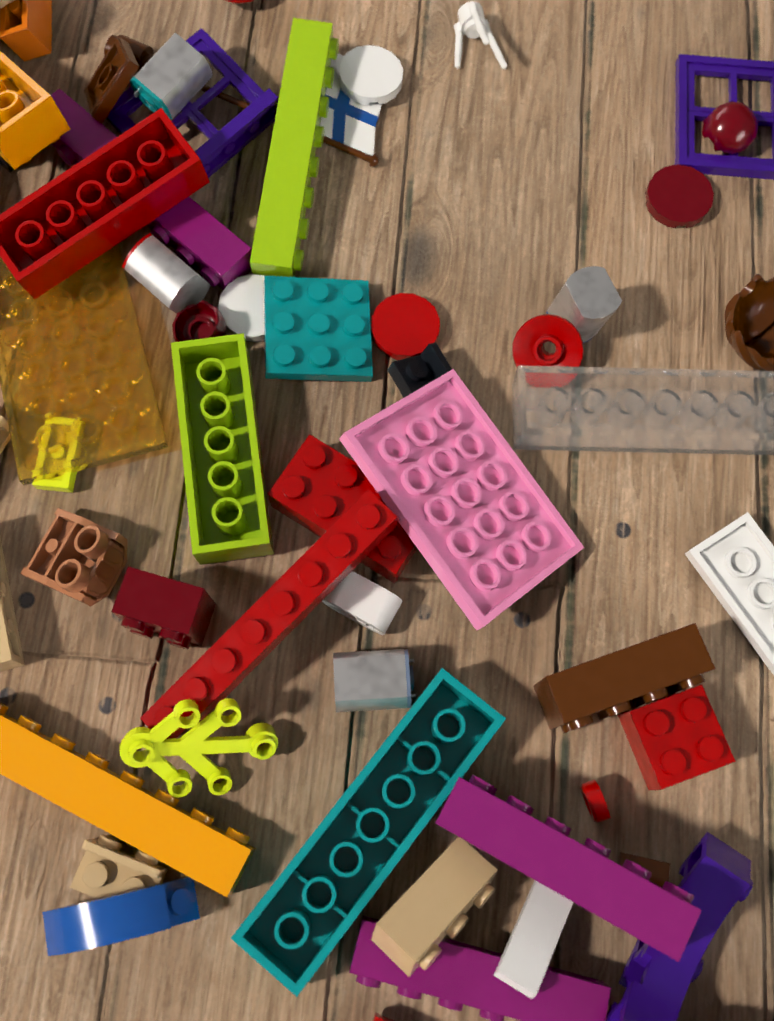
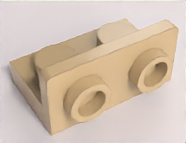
M100 834L98 839H87L84 841L82 849L86 851L70 888L96 899L161 884L168 868L158 864L159 860L137 849L136 854L122 850V841Z

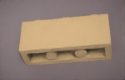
M458 837L376 923L371 940L408 977L419 966L424 971L427 970L441 953L442 949L438 944L448 934L454 939L469 920L465 915L473 905L480 909L493 894L495 888L491 885L497 869L469 843Z

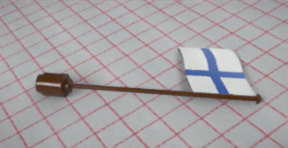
M122 34L119 36L111 35L105 45L104 57L116 38L121 37L130 44L138 62L139 68L136 73L154 55L152 47ZM338 53L337 60L331 59L330 67H334V79L332 89L326 88L325 96L329 97V109L327 118H321L320 126L324 127L323 143L370 163V167H375L379 163V157L374 154L375 129L382 104L378 105V102H369V105L360 104L350 99L342 91L339 79V66L344 55ZM204 85L200 90L207 92L211 87ZM223 92L216 96L243 109L250 105Z

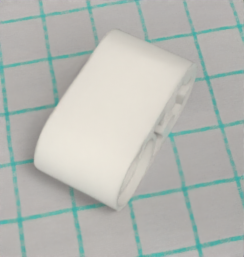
M353 571L322 600L331 609L381 635L386 633L403 602L391 591Z

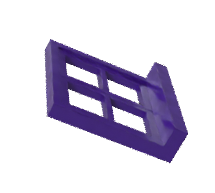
M200 28L186 42L201 53L223 78L194 103L189 101L181 110L182 113L173 119L172 122L178 129L186 121L190 120L209 139L195 151L201 159L209 178L275 122L278 97L270 88L264 92ZM231 84L250 105L218 131L199 110ZM132 87L121 94L106 117L120 134L136 125L129 116L144 104L138 97H135Z
M679 54L675 63V165L690 166L708 175L774 180L773 61ZM695 75L728 78L729 102H737V79L770 81L771 112H752L758 121V126H768L772 129V159L738 156V153L729 154V156L695 153V121H704L715 109L695 106Z

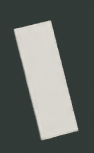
M534 880L494 976L533 999L538 993L573 902Z

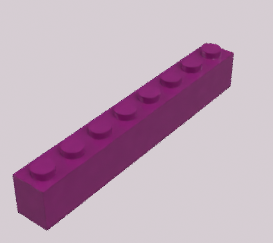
M60 88L51 95L71 129L64 133L58 141L50 145L57 149L60 157L68 165L77 164L117 137ZM187 197L147 224L154 237L165 246L167 244L172 246L177 256L188 266L193 264L198 268L203 279L212 287L218 285L224 291L229 283L238 277L247 275L251 271L250 257L252 248L190 197Z

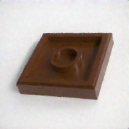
M121 37L116 38L84 88V94L91 115L102 124L139 68L130 44Z

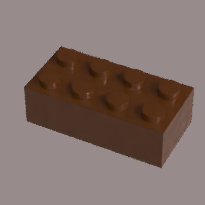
M694 623L544 677L533 687L549 729L561 726L564 734L594 723L592 714L597 713L599 720L631 709L629 704L631 700H633L635 707L669 695L666 687L673 694L706 682L703 674L714 670L715 666L697 625Z

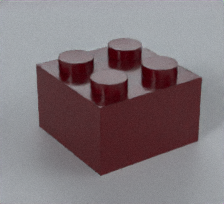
M128 566L111 612L122 620L121 626L130 629V632L152 639L154 633L159 634L160 638L167 640L166 643L189 650L190 644L202 647L216 603L204 588Z

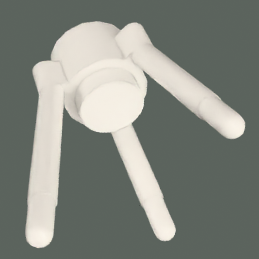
M476 1L463 4L458 10L459 22L454 25L456 34L455 68L459 69L461 67L463 35L465 34L468 38L472 39L480 36L484 45L490 44L501 68L506 69L507 63L490 30L488 20L485 19L481 4Z

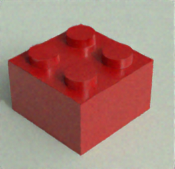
M702 684L618 715L648 790H662L736 762Z

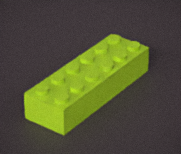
M241 333L172 342L171 350L192 554L200 565L273 555L274 548L250 356L245 335Z

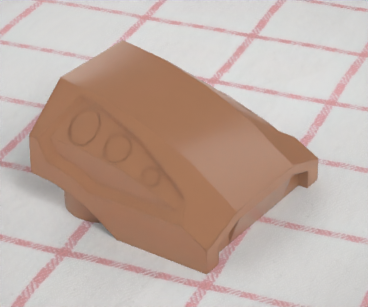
M57 508L54 513L56 515L28 566L26 568L23 567L20 574L91 607L110 594L127 563L128 539L84 517Z

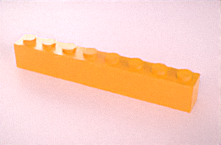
M0 703L1 775L221 895L228 897L233 894L256 849L247 844L250 836L231 826L228 827L226 832L212 825L215 818L195 807L189 813L177 806L179 798H175L159 788L156 794L142 787L145 780L126 770H123L121 775L107 769L110 761L90 751L86 757L73 750L76 745L75 742L57 733H54L52 738L40 733L41 724L23 715H20L18 720L5 714L9 707Z

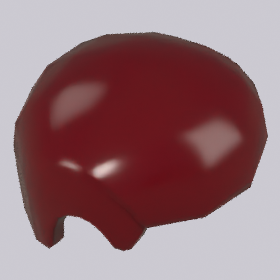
M730 101L716 107L703 121L702 136L703 138L711 139L715 151L721 150L729 154L742 152L751 145L758 133V121L754 113L742 102Z
M205 300L183 308L177 313L172 324L173 339L176 342L225 336L226 323L222 313L217 306H213Z

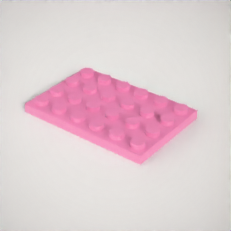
M454 369L356 425L339 438L387 507L400 519L399 523L476 630L486 626L585 548Z

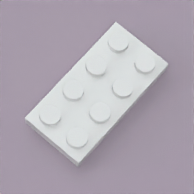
M747 512L690 549L685 555L774 675V546Z

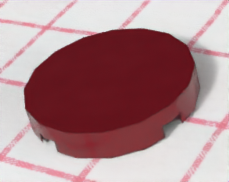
M679 164L666 166L657 171L649 181L645 193L647 199L646 206L649 213L656 221L671 228H676L677 226L689 228L703 221L713 205L714 198L711 183L703 173L693 167Z

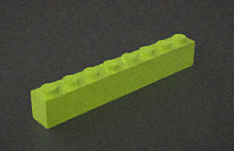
M293 18L250 257L252 274L295 277L296 271H302L304 250H300L301 239L307 240L309 219L305 218L306 208L312 209L314 188L310 187L311 178H317L319 157H316L315 154L316 148H322L324 127L320 126L321 118H327L329 97H326L325 94L326 88L332 89L334 79V67H330L331 59L337 60L339 39L333 38V23L299 18Z

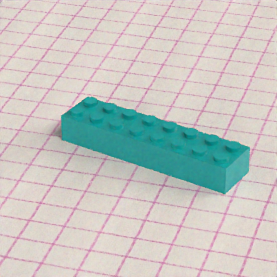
M441 668L231 939L297 997L449 796L458 778L464 776L506 718L445 669Z

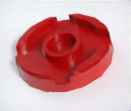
M398 293L387 297L377 305L372 315L371 335L376 347L381 352L383 350L389 354V357L395 360L418 356L428 344L436 343L439 338L440 318L436 308L426 298L414 293Z

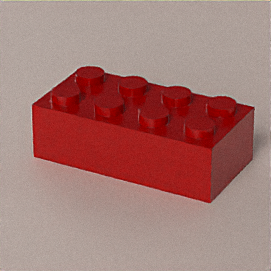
M310 434L267 494L271 507L319 537L368 489L384 503L355 461ZM399 523L361 563L395 584L418 548Z

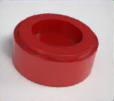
M596 780L581 784L580 790L592 820L599 823L610 819L608 806Z

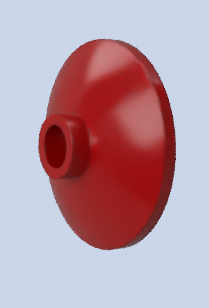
M552 314L539 315L526 321L517 331L512 345L513 359L518 370L530 381L541 385H556L568 380L578 370L584 353L582 337L577 328L567 319ZM544 343H554L556 351L554 353L547 352L544 348Z

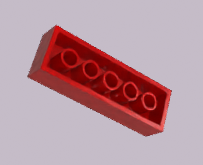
M160 108L1 213L0 257L17 282L35 300L210 183V180L199 156L164 110Z

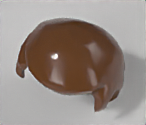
M756 274L727 304L724 315L725 332L728 342L747 365L758 370L774 373V277L766 281L760 274Z

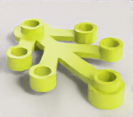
M231 698L223 699L217 703L213 712L200 721L201 715L197 703L193 700L185 699L178 702L174 707V711L152 729L136 727L127 732L120 743L119 751L120 757L125 764L135 768L148 766L166 782L168 793L171 796L181 798L188 795L192 790L190 774L184 769H176L164 756H180L207 780L209 791L212 794L223 795L232 788L230 772L224 767H218L205 754L249 752L251 756L265 760L275 754L279 742L274 728L268 723L252 725L246 731L245 736L209 737L221 726L232 727L240 721L242 714L238 702ZM226 710H234L230 715H222ZM185 711H193L192 715L188 717L181 716ZM179 727L184 729L192 728L180 738L167 739ZM140 748H146L143 751H136ZM218 779H225L221 783H214ZM178 781H185L182 785H174Z

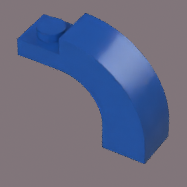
M190 877L43 912L48 956L73 953L114 944L200 919L194 879Z

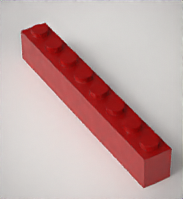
M368 489L140 719L149 729H152L174 711V707L178 702L190 699L197 703L201 715L200 721L203 720L215 709L217 703L225 699L399 524L400 519ZM185 711L181 716L188 717L192 715L193 711ZM179 727L167 739L180 738L192 728L184 729Z

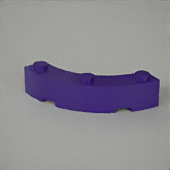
M709 832L704 835L679 868V874L684 878L678 887L694 895L691 905L702 910L680 961L672 959L638 939L619 980V984L626 988L619 1004L614 1002L610 1006L606 1021H677L689 984L699 976L704 964L701 958L713 936L736 902L744 901L752 890L753 880H751L750 859Z

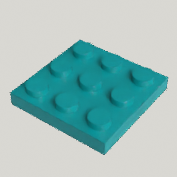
M264 276L265 379L371 382L373 378L369 281Z

